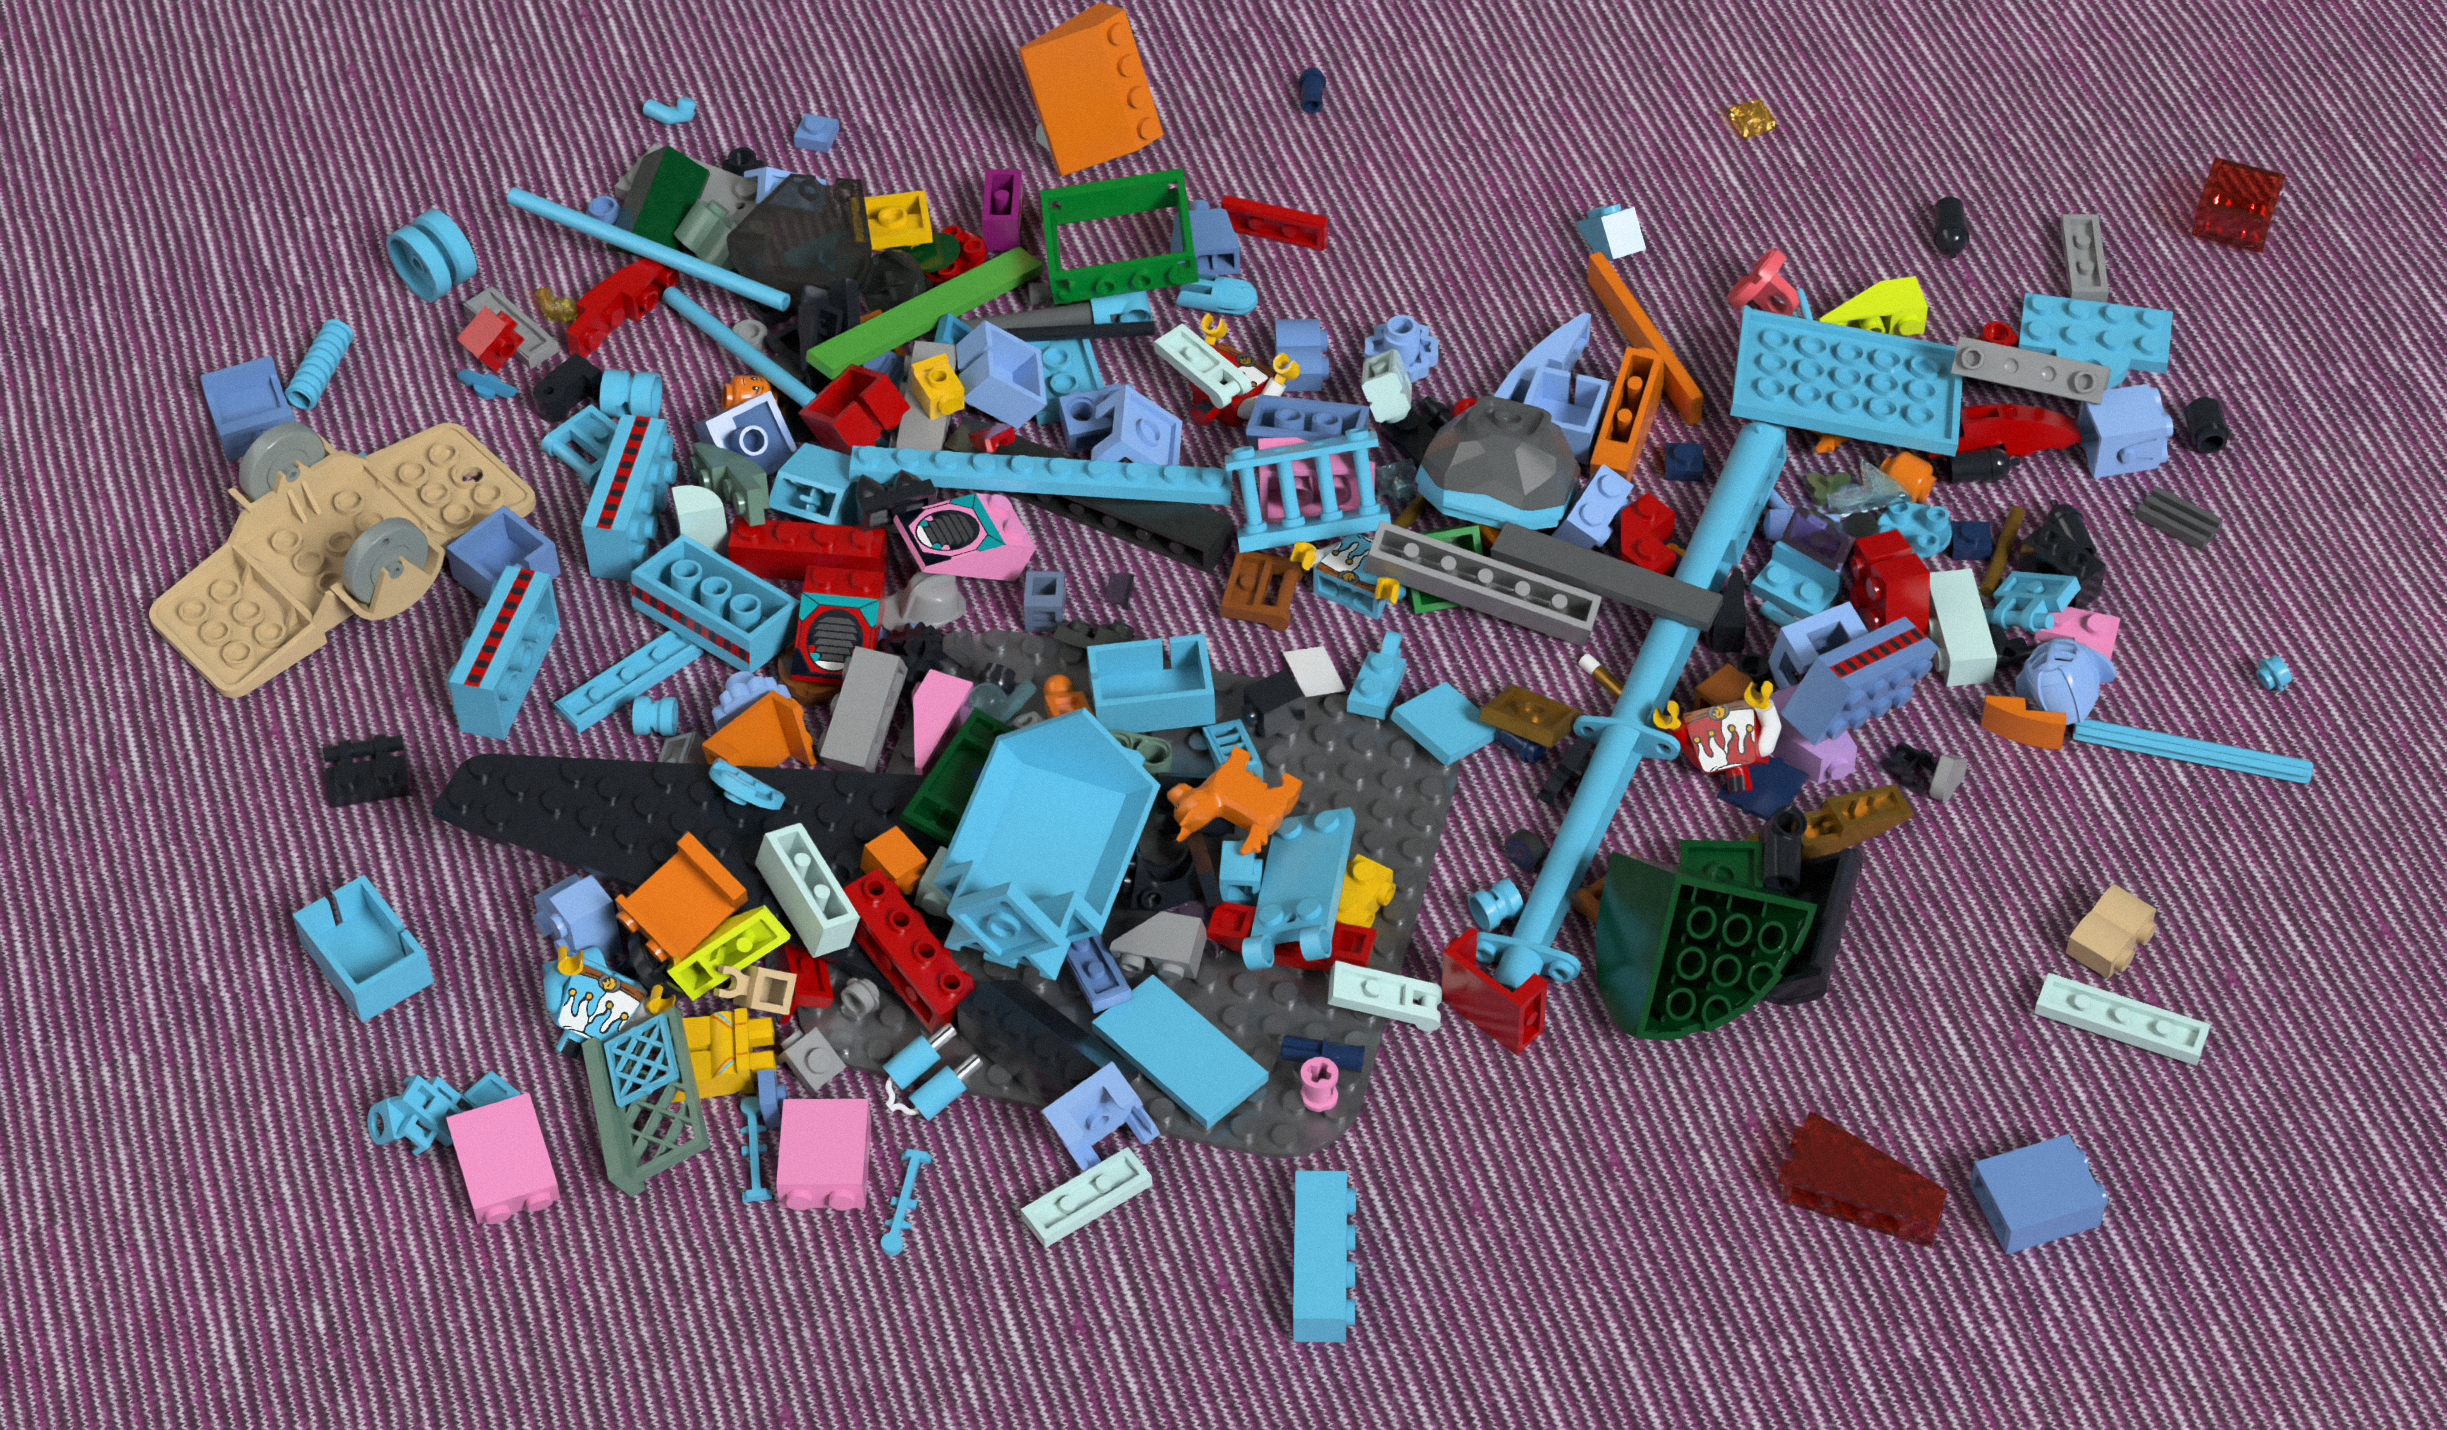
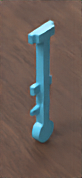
M750 1096L745 1098L740 1105L742 1115L748 1119V1126L741 1128L740 1134L749 1135V1146L741 1147L742 1156L750 1155L752 1190H746V1193H742L743 1202L772 1199V1191L767 1190V1188H761L759 1154L767 1153V1144L758 1145V1133L767 1130L766 1126L757 1124V1118L762 1114L759 1098Z
M903 1150L902 1160L910 1161L900 1198L892 1196L890 1205L897 1207L894 1219L885 1220V1225L891 1227L890 1232L881 1239V1249L886 1255L895 1256L902 1251L903 1239L900 1236L901 1229H911L912 1224L904 1221L907 1209L916 1210L918 1202L917 1200L910 1199L920 1163L930 1164L932 1155L926 1151Z

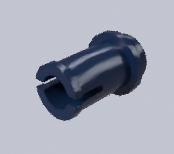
M1308 68L1300 75L1298 83L1302 89L1300 106L1304 112L1312 114L1319 112L1323 107L1322 94L1326 86V77L1319 69Z
M1497 728L1495 733L1496 741L1503 743L1518 753L1520 760L1524 763H1537L1546 752V746L1501 728Z

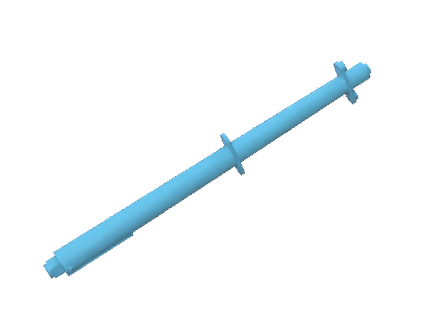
M1754 420L1753 423L1746 424L1741 428L1673 577L1674 579L1719 594L1732 565L1738 566L1787 460L1785 438L1788 426ZM1656 614L1611 716L1582 715L1576 719L1573 725L1575 734L1597 746L1511 937L1486 932L1477 933L1476 959L1483 963L1498 962V967L1492 978L1512 993L1534 973L1537 975H1549L1563 983L1570 982L1571 979L1578 976L1581 970L1579 960L1569 953L1550 947L1572 903L1570 902L1569 895L1579 888L1641 757L1672 760L1680 752L1681 745L1675 737L1655 729L1656 724L1653 721L1655 707H1658L1660 712L1663 713L1699 637L1700 629ZM1585 726L1592 728L1594 731L1587 730ZM1660 744H1664L1670 749L1664 748Z

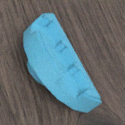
M721 758L715 759L708 772L711 779L725 789L724 795L735 803L746 805L749 802L759 807L780 810L786 798L781 792Z

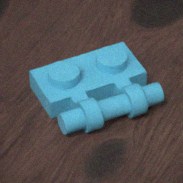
M2012 571L1993 594L1997 604L1995 609H1984L1987 623L1997 624L2002 629H2010L2012 626L2022 627L2024 631L2029 632L2051 629L2054 626V617L2052 614H2047V612L2061 613L2080 591L2081 587L2076 576Z

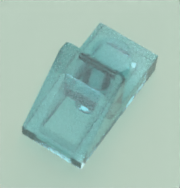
M1859 458L1863 486L1847 484L1839 487L1838 492L1827 494L1829 509L1834 514H1839V518L1857 512H1867L1913 501L1912 493L1901 483L1862 458Z

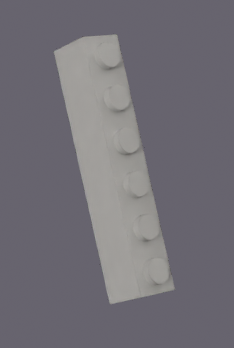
M915 341L913 354L905 356L904 377H908V382H901L899 392L911 408L902 415L901 422L894 427V432H898V437H891L889 448L944 451L951 414L932 420L929 419L911 390V364L946 353L948 363L958 377L959 370L955 344ZM884 484V487L888 488V491L893 490L894 484ZM935 487V490H936V500H935V504H936V501H937V496H938L939 487ZM895 524L885 526L886 532L900 533Z
M1381 520L1362 570L1379 577L1396 579L1402 585L1582 647L1592 631L1602 596Z

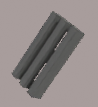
M2158 486L2152 489L2151 495L2146 496L2143 505L2140 504L2137 507L2135 518L2201 551L2219 531L2223 521L2222 518Z

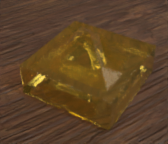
M1760 98L1728 108V118L1743 139L1775 130L1776 120Z

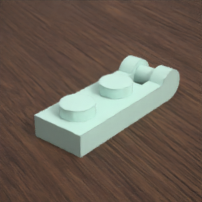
M1183 323L1154 341L1155 352L1205 392L1217 408L1222 409L1231 403L1232 397L1235 395L1242 396L1251 390L1250 380L1241 370ZM1224 379L1228 383L1222 385L1219 381Z
M1335 961L1330 968L1329 1005L1412 1023L1423 1031H1434L1440 1027L1441 1014L1437 1010V1005L1442 1000V988L1439 985ZM1413 999H1417V1002L1421 1005L1413 1004Z

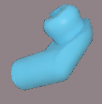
M680 97L677 100L676 107H668L653 99H649L644 104L643 114L665 125L687 122L696 114L694 111L696 102L689 97Z

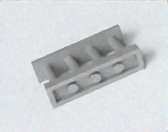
M1959 336L1951 373L1963 375V377L2101 405L2103 392L2107 390L2111 369L2101 365Z

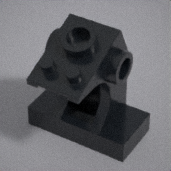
M1201 829L1192 832L1187 837L1188 845L1184 854L1177 861L1170 864L1157 865L1151 860H1146L1141 853L1139 843H1137L1120 885L1121 893L1127 894L1131 909L1159 912L1205 898L1208 908L1224 904Z

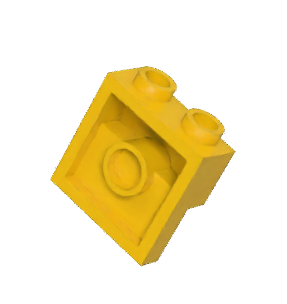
M925 190L854 198L861 251H881L891 247H915L924 243H933Z
M1357 854L1352 861L1348 859L1335 925L1336 922L1371 928L1377 910L1381 905L1387 906L1395 893L1396 884L1393 883V870L1360 854Z

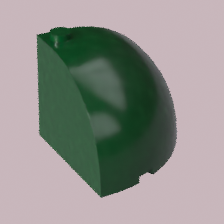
M1612 851L1599 904L1595 937L1598 984L1610 1017L1623 1032L1634 1038L1648 1040L1684 1038V1035L1699 1031L1708 1032L1734 1020L1760 1001L1781 979L1780 971L1786 965L1792 953L1797 955L1804 943L1818 904L1719 875Z

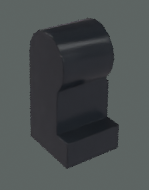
M575 353L547 374L534 387L533 396L538 416L546 422H559L568 416L572 407L587 396L597 400L600 397L601 370L579 354Z

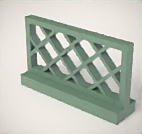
M675 1006L661 1013L667 1017L668 1025L670 1024L671 1026L670 1035L673 1049H676L674 1053L675 1058L678 1059L679 1064L677 1067L680 1077L665 1085L666 1088L656 1106L646 1102L649 1095H645L622 1108L616 1105L604 1043L615 1037L602 1042L595 1036L581 1043L608 1180L630 1197L646 1190L644 1180L710 1147L681 1011ZM655 1027L642 1033L641 1036L650 1038ZM631 1039L617 1046V1049L621 1050L627 1047ZM638 1041V1046L633 1054L640 1056L646 1043ZM654 1046L651 1049L659 1053L661 1051L660 1048ZM615 1055L616 1064L618 1065L620 1057ZM665 1056L663 1062L661 1063L662 1065L666 1066L668 1062L667 1056ZM629 1060L621 1072L630 1075L636 1062ZM640 1069L637 1076L646 1079L649 1072ZM661 1070L657 1071L652 1082L662 1077L660 1076ZM620 1078L621 1088H623L627 1081ZM678 1090L685 1092L686 1099L679 1112L674 1113L667 1110ZM641 1109L652 1112L642 1132L634 1129L633 1124ZM664 1116L674 1121L664 1139L661 1140L653 1137ZM684 1125L691 1126L695 1138L681 1146L675 1145ZM648 1144L660 1146L654 1158L642 1165L641 1157Z

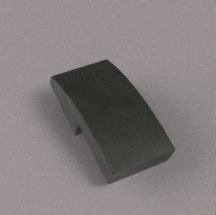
M1073 618L1071 622L1067 620L1059 623L1053 636L1054 639L1086 649L1087 646L1143 640V638L1133 634L1135 629L1132 626L1121 621L1114 620L1112 624L1105 623L1100 625L1097 633H1094V626L1076 618Z

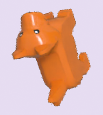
M1235 745L1228 759L1199 787L1193 788L1185 783H1179L1167 793V799L1175 807L1174 818L1179 826H1181L1176 841L1181 842L1185 840L1192 832L1205 827L1216 817H1222L1249 832L1246 841L1239 851L1240 855L1244 856L1252 852L1260 853L1261 845L1265 846L1267 844L1268 835L1273 834L1280 828L1284 816L1290 814L1295 807L1303 782L1285 772L1280 780L1281 786L1268 788L1267 783L1261 782L1262 778L1260 776H1254V772L1246 771L1251 754Z

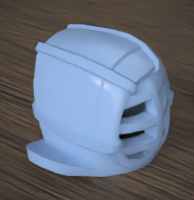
M2055 638L2039 645L2032 652L2029 659L2025 661L2024 669L2017 677L2015 688L2018 697L2025 699L2033 698L2040 711L2066 713V725L2075 722L2081 724L2098 700L2100 693L2099 683L2114 681L2117 672L2112 662L2103 654L2073 639ZM2055 659H2065L2068 661H2060Z

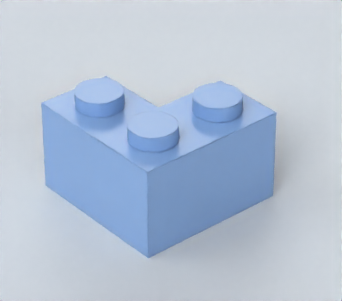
M575 873L533 896L537 913L533 915L535 924L543 936L546 937L550 934L555 940L554 946L557 952L561 945L567 946V956L570 951L576 953L579 950H585L597 945L604 960L623 950L613 901L592 875L581 880Z

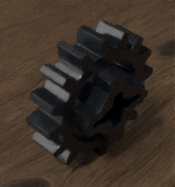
M919 622L915 628L910 623H906L903 631L900 633L893 629L891 636L887 639L882 638L879 641L882 647L876 650L900 656L907 666L908 671L900 693L904 699L908 698L910 691L914 689L918 682H923L930 669L942 671L944 667L939 661L948 658V655L943 652V638L932 625L926 627L923 622Z

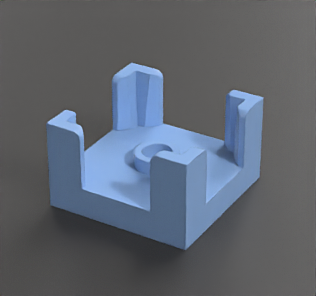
M1124 385L1096 406L1095 418L1097 420H1101L1104 417L1109 418L1113 415L1114 419L1112 434L1093 447L1092 461L1118 462L1122 458L1127 457L1133 462L1143 464L1179 465L1182 421L1128 385Z
M1850 601L1780 629L1768 661L1769 673L1780 690L1799 684L1792 672L1797 671L1799 674L1807 672L1818 656L1844 645L1848 637L1853 641L1869 633Z
M1113 1061L1042 1110L1058 1137L1083 1172L1102 1162L1091 1146L1125 1122L1141 1144H1147L1160 1135L1156 1125L1143 1109L1141 1100Z

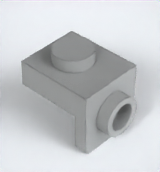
M817 1027L806 1035L800 1029L780 1043L785 1051L775 1058L779 1065L783 1062L789 1065L810 1094L847 1067Z

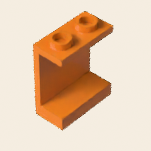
M774 690L770 691L701 744L707 762L710 765L713 764L716 758H721L733 766L775 768L790 755L810 767L817 763L812 749L813 740L807 732L802 718L804 717L802 707L795 699L786 698Z
M690 832L677 842L678 852L627 899L622 894L615 899L617 908L620 911L616 915L618 920L631 933L639 930L649 940L645 944L649 952L659 962L662 963L667 959L674 967L748 900L747 890Z

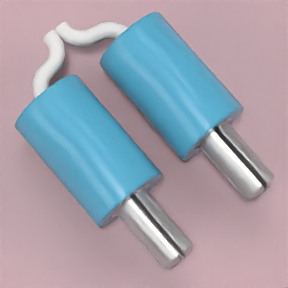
M945 1024L928 1040L922 1034L919 1035L882 1066L890 1075L885 1084L889 1099L885 1104L892 1112L898 1109L907 1115H916L921 1112L929 1122L967 1090L962 1082L983 1065L981 1058L977 1054H972L953 1071L946 1065L908 1098L916 1108L909 1109L904 1104H893L895 1093L892 1089V1083L895 1081L903 1091L940 1060L941 1057L936 1051L957 1034L952 1024Z

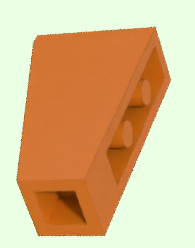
M1632 347L1626 348L1590 461L1591 476L1602 464H1605L1628 482L1631 481L1664 393V363L1662 354H1658L1656 351L1646 347H1639L1637 349Z

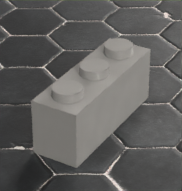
M855 646L852 657L846 659L842 671L844 683L840 694L837 693L833 697L830 707L832 719L828 731L824 730L818 743L820 758L828 768L840 771L875 773L908 671L900 656Z

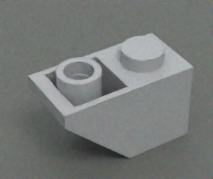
M1161 911L1112 941L1109 950L1116 964L1127 972L1142 973L1143 970L1158 972L1160 976L1175 981L1182 980L1183 977L1196 979L1207 939L1206 928L1201 918Z

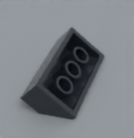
M1018 980L985 981L957 1005L960 1036L1049 1104H1052L1112 1061L1129 1084L1139 1076L1138 1070Z

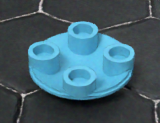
M1895 499L1890 502L1889 509L1877 520L1880 533L1898 529L1912 547V553H1916L1919 558H1927L1940 553L1948 546L1952 538L1949 512L1941 506L1931 507L1919 503H1910L1905 499Z

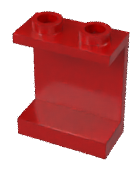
M1470 927L1460 937L1452 938L1442 952V1001L1517 1056L1544 1031L1547 981L1534 973L1513 993L1476 967L1477 931Z

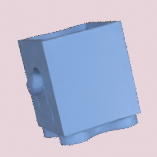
M2148 384L2105 390L2101 405L2081 401L2077 425L2082 442L2078 444L2086 453L2088 467L2093 479L2159 468V463L2167 462V441L2173 435V423L2170 415L2166 414L2162 407L2160 393L2156 387L2149 388Z

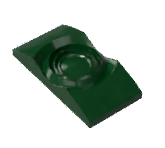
M974 708L909 802L900 819L949 846L975 788V782L971 774L976 767L985 765L996 737L1015 729Z

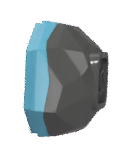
M1484 396L1479 398L1474 406H1470L1438 430L1425 452L1416 474L1415 482L1418 484L1417 491L1444 515L1498 529H1503L1506 521L1531 530L1557 527L1560 520L1563 519L1579 489L1581 468L1560 426L1551 422L1552 415L1548 411L1500 397Z

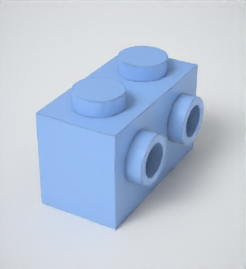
M1602 464L1585 483L1551 537L1587 549H1591L1594 545L1601 548L1613 531L1608 526L1613 517L1619 520L1621 510L1631 504V501L1626 497L1634 485L1605 464Z

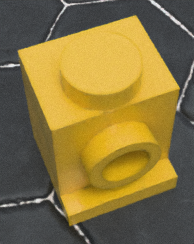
M946 353L911 364V390L930 420L964 409L965 388L949 365Z

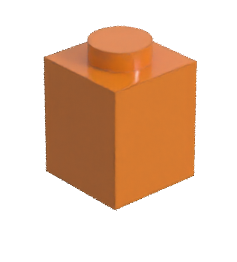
M896 825L864 845L860 868L868 874L879 867L887 878H891L898 885L901 895L903 893L909 895L919 887V883L925 873L927 858Z

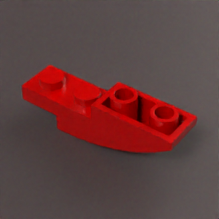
M644 258L620 269L593 287L576 302L578 319L565 331L570 357L577 353L585 359L592 351L599 348L602 341L614 328H618L625 317L638 322L648 311L655 307L657 301L663 296L664 291L668 287H674L677 284L680 272L661 263Z
M1984 404L1961 407L1959 440L1956 453L2003 444L2004 450L2009 456L2025 457L2038 450L2048 448L2065 449L2074 443L2082 442L2076 419L2040 407L2018 404ZM1928 452L1929 458H1947V455Z

